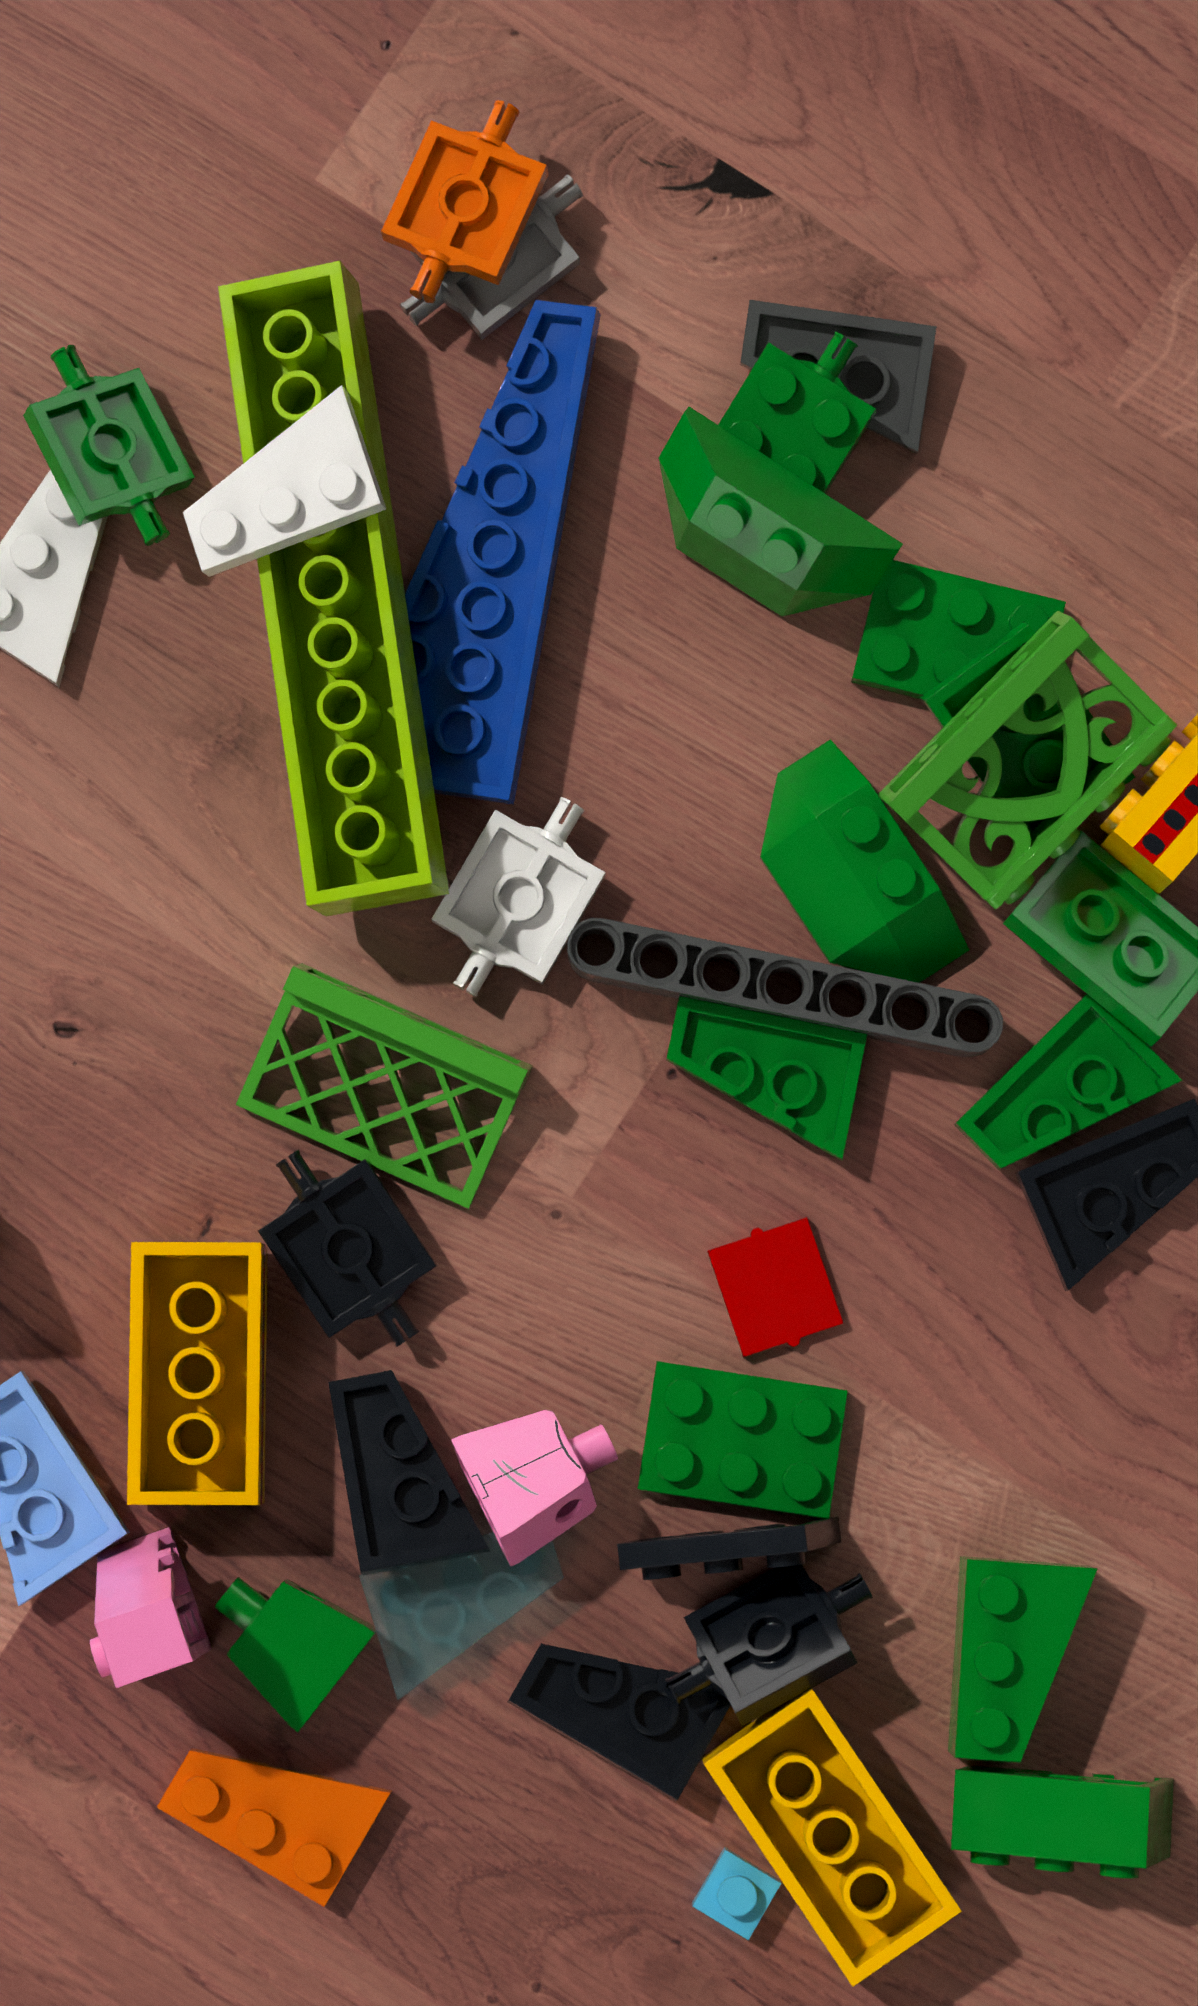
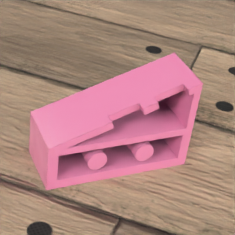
M171 1526L105 1549L97 1554L94 1625L98 1637L90 1639V1648L99 1674L102 1678L112 1675L116 1688L192 1662L212 1649Z

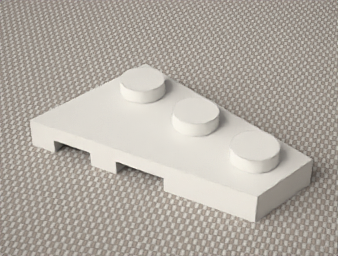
M342 385L183 512L201 571L208 577L386 510L348 391Z
M50 470L0 542V649L60 687L65 669V657L72 633H75L81 612L80 604L89 572L93 570L108 516L79 526Z

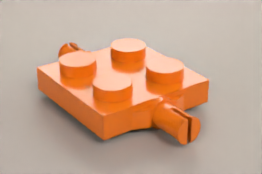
M495 101L494 108L481 133L477 131H458L432 120L381 230L384 241L414 252L424 261L409 291L411 295L419 300H422V297H424L426 303L435 302V297L447 271L465 272L496 285H499L549 175L546 164L518 154L506 143L512 126L520 113L510 103L505 107L504 101Z

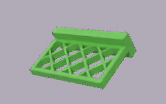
M303 963L294 965L283 987L285 992L236 1105L360 1161L367 1159L371 1166L469 1209L533 1065ZM294 1006L318 1017L327 1040L326 1042L294 1054L285 1031ZM330 1022L352 1032L336 1038ZM363 1036L376 1042L385 1067L352 1080L339 1044ZM280 1043L285 1058L270 1063L276 1047ZM330 1048L343 1084L311 1096L297 1060ZM388 1048L410 1058L394 1063ZM421 1062L434 1068L443 1093L410 1106L397 1070ZM288 1064L301 1100L279 1108L255 1097L265 1073ZM388 1074L401 1109L368 1121L355 1086ZM446 1074L468 1084L452 1089ZM480 1088L502 1098L492 1123L468 1131L455 1096ZM346 1090L360 1125L337 1134L322 1126L314 1102ZM447 1100L460 1135L426 1147L413 1112ZM304 1106L310 1121L290 1112ZM405 1116L418 1151L398 1159H393L381 1153L372 1128ZM363 1132L368 1147L348 1138ZM487 1133L480 1152L477 1154L472 1138ZM463 1142L473 1167L463 1189L439 1179L430 1154ZM421 1158L427 1173L407 1165V1163Z

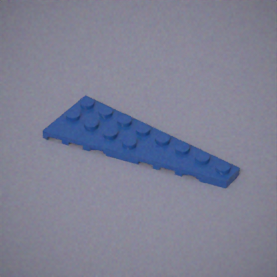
M535 300L506 365L508 372L491 410L487 408L479 426L481 433L466 466H461L454 482L457 487L442 520H437L405 593L434 793L514 805L601 317L597 307Z

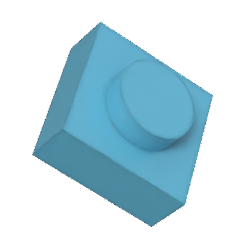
M724 1847L694 1898L692 1907L749 1940L782 1883L776 1877Z

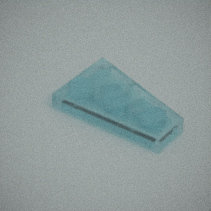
M490 1532L482 1536L491 1552L365 1576L359 1575L397 1700L564 1578L553 1540L512 1567H510L494 1533Z

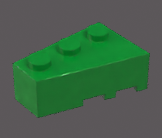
M960 1556L948 1752L952 1756L965 1759L1021 1762L1098 1568L1088 1565Z
M986 1766L959 1768L955 1770L951 1850L971 1851L970 1862L975 1864L1006 1866L1009 1865L1010 1855L1035 1858L1034 1868L1038 1870L1073 1872L1074 1862L1099 1864V1875L1139 1878V1868L1146 1869L1170 1857L1174 1778L1154 1777L1153 1782L1114 1779V1775L1092 1773V1777L1055 1774L1049 1770Z

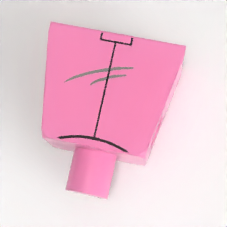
M543 1410L470 1432L451 1440L461 1469L510 1567L520 1563L593 1513L597 1505L586 1475L618 1460L614 1446L602 1424L568 1440L554 1412L549 1410Z

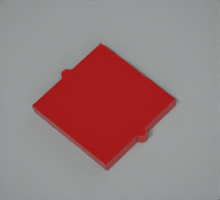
M807 1217L764 1232L761 1228H754L750 1233V1237L707 1251L743 1357L784 1343L795 1347L800 1343V1338L843 1324Z

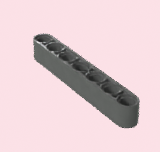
M589 918L580 922L571 931L568 938L567 952L571 968L581 978L592 982L679 999V996L825 1025L864 1033L870 1039L958 1057H977L984 1054L999 1040L1003 1030V1017L999 1008L990 999L976 994L604 918ZM600 934L612 942L615 951L607 963L600 966H592L585 963L579 957L577 948L586 936ZM653 947L666 948L674 955L677 961L676 969L670 976L663 979L652 978L642 970L640 965L642 954ZM714 960L729 961L738 971L739 982L733 989L728 991L713 990L705 983L703 978L704 967ZM778 972H787L793 975L801 986V996L791 1004L774 1002L766 991V980L771 975ZM839 985H849L856 988L863 998L862 1011L853 1017L837 1015L829 1004L830 991ZM901 998L917 1000L925 1010L924 1025L916 1030H906L899 1027L892 1016L893 1003ZM965 1010H973L985 1018L988 1025V1033L984 1041L969 1043L957 1034L955 1019L958 1013Z

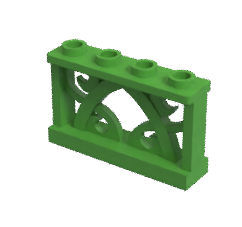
M1057 611L882 789L878 796L984 901L994 909H997L1004 902L1008 905L1016 902L1029 890L1035 880L1032 873L1049 856L1055 859L1064 854L1075 843L1080 835L1077 827L1094 810L1098 813L1106 810L1121 796L1125 789V785L1122 782L1139 764L1143 767L1148 766L1163 754L1171 742L1168 735L1175 729L1177 724L1099 647L1071 616ZM1076 650L1110 685L1101 686L1080 695L1077 684L1065 660ZM1039 694L1044 701L1042 711L1050 709L1056 702L1059 710L1045 718L1029 720L1024 714L1023 706L1031 695ZM1103 701L1122 702L1130 710L1132 716L1131 730L1118 744L1107 746L1102 741V731L1107 725L1117 722L1101 716L1087 721L1085 710ZM1002 724L1016 732L1032 735L1051 732L1062 726L1063 761L1058 786L1055 791L1029 797H993L1001 779L1002 759L992 735ZM1089 756L1100 763L1086 776ZM972 757H981L987 763L986 776L978 793L970 792V790L978 782L979 776L966 778L962 773L963 764ZM929 799L964 814L956 829L953 845L918 812ZM979 818L990 820L984 831V840L990 851H992L994 840L1001 835H1008L1013 841L1011 853L999 865L993 867L977 864L971 856L970 836ZM1044 819L1031 833L1024 821Z

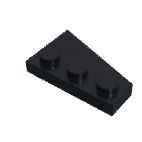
M1195 1098L1015 1173L1065 1291H1069L1091 1269L1118 1248L1132 1233L1198 1177V1105Z
M389 1370L328 1382L360 1573L365 1576L491 1552L393 1371Z
M831 1517L829 1519H816V1521L795 1526H785V1524L778 1523L735 1529L734 1532L726 1533L723 1530L638 1539L617 1544L620 1570L642 1568L643 1580H654L681 1576L680 1564L703 1562L705 1574L743 1570L742 1558L766 1556L767 1568L806 1564L805 1552L841 1543L839 1517Z
M542 1643L539 1645L507 1701L509 1704L673 1801L679 1799L731 1706L728 1699L717 1692L713 1685L704 1688L678 1704L665 1681L666 1678H670L678 1674V1672L648 1668L620 1662L617 1659Z

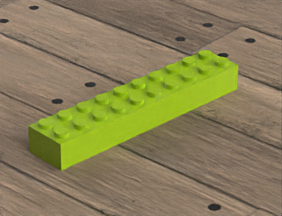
M335 261L218 286L243 464L342 385L348 391L386 506V510L257 558L306 905L327 917L449 894L359 283L341 261Z

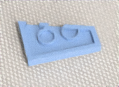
M20 1371L0 1385V1538L3 1549L7 1553L14 1580L13 1588L18 1606H21L130 1533L24 1371Z

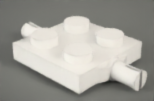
M560 797V801L544 829L522 825L495 810L450 886L449 894L445 895L431 919L436 925L461 938L469 950L472 951L453 984L464 990L472 974L477 969L475 976L466 989V992L474 997L478 996L477 993L494 964L500 967L514 968L543 985L565 947L571 931L577 926L606 876V872L578 857L568 843L565 842L579 817L584 812V809L574 803L563 824H560L571 805V801L566 798Z

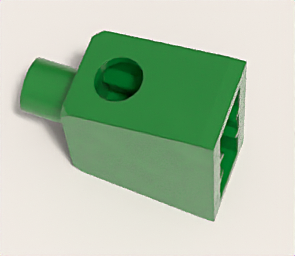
M237 1577L214 1607L244 1631L227 1652V1656L296 1732L302 1729L378 1631L371 1623L288 1579L284 1580L267 1600L240 1577Z

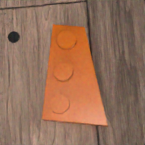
M192 1748L161 1798L157 1808L325 1907L392 1790L373 1786L366 1787L334 1780L335 1778L312 1773L305 1774L272 1767L265 1763Z

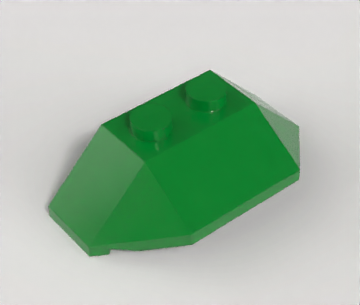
M688 407L683 413L658 458L676 549L782 617L871 595L903 545L900 541L691 407Z
M831 739L777 774L760 859L829 964L920 983L969 951L968 945L935 880L870 782Z

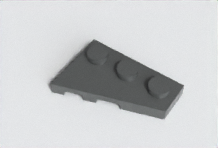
M749 300L740 365L752 370L768 342L795 359L817 364L833 338L834 332L842 334L846 339L834 359L847 338L856 343L858 347L855 348L838 378L844 383L851 394L877 409L867 429L917 454L937 326Z

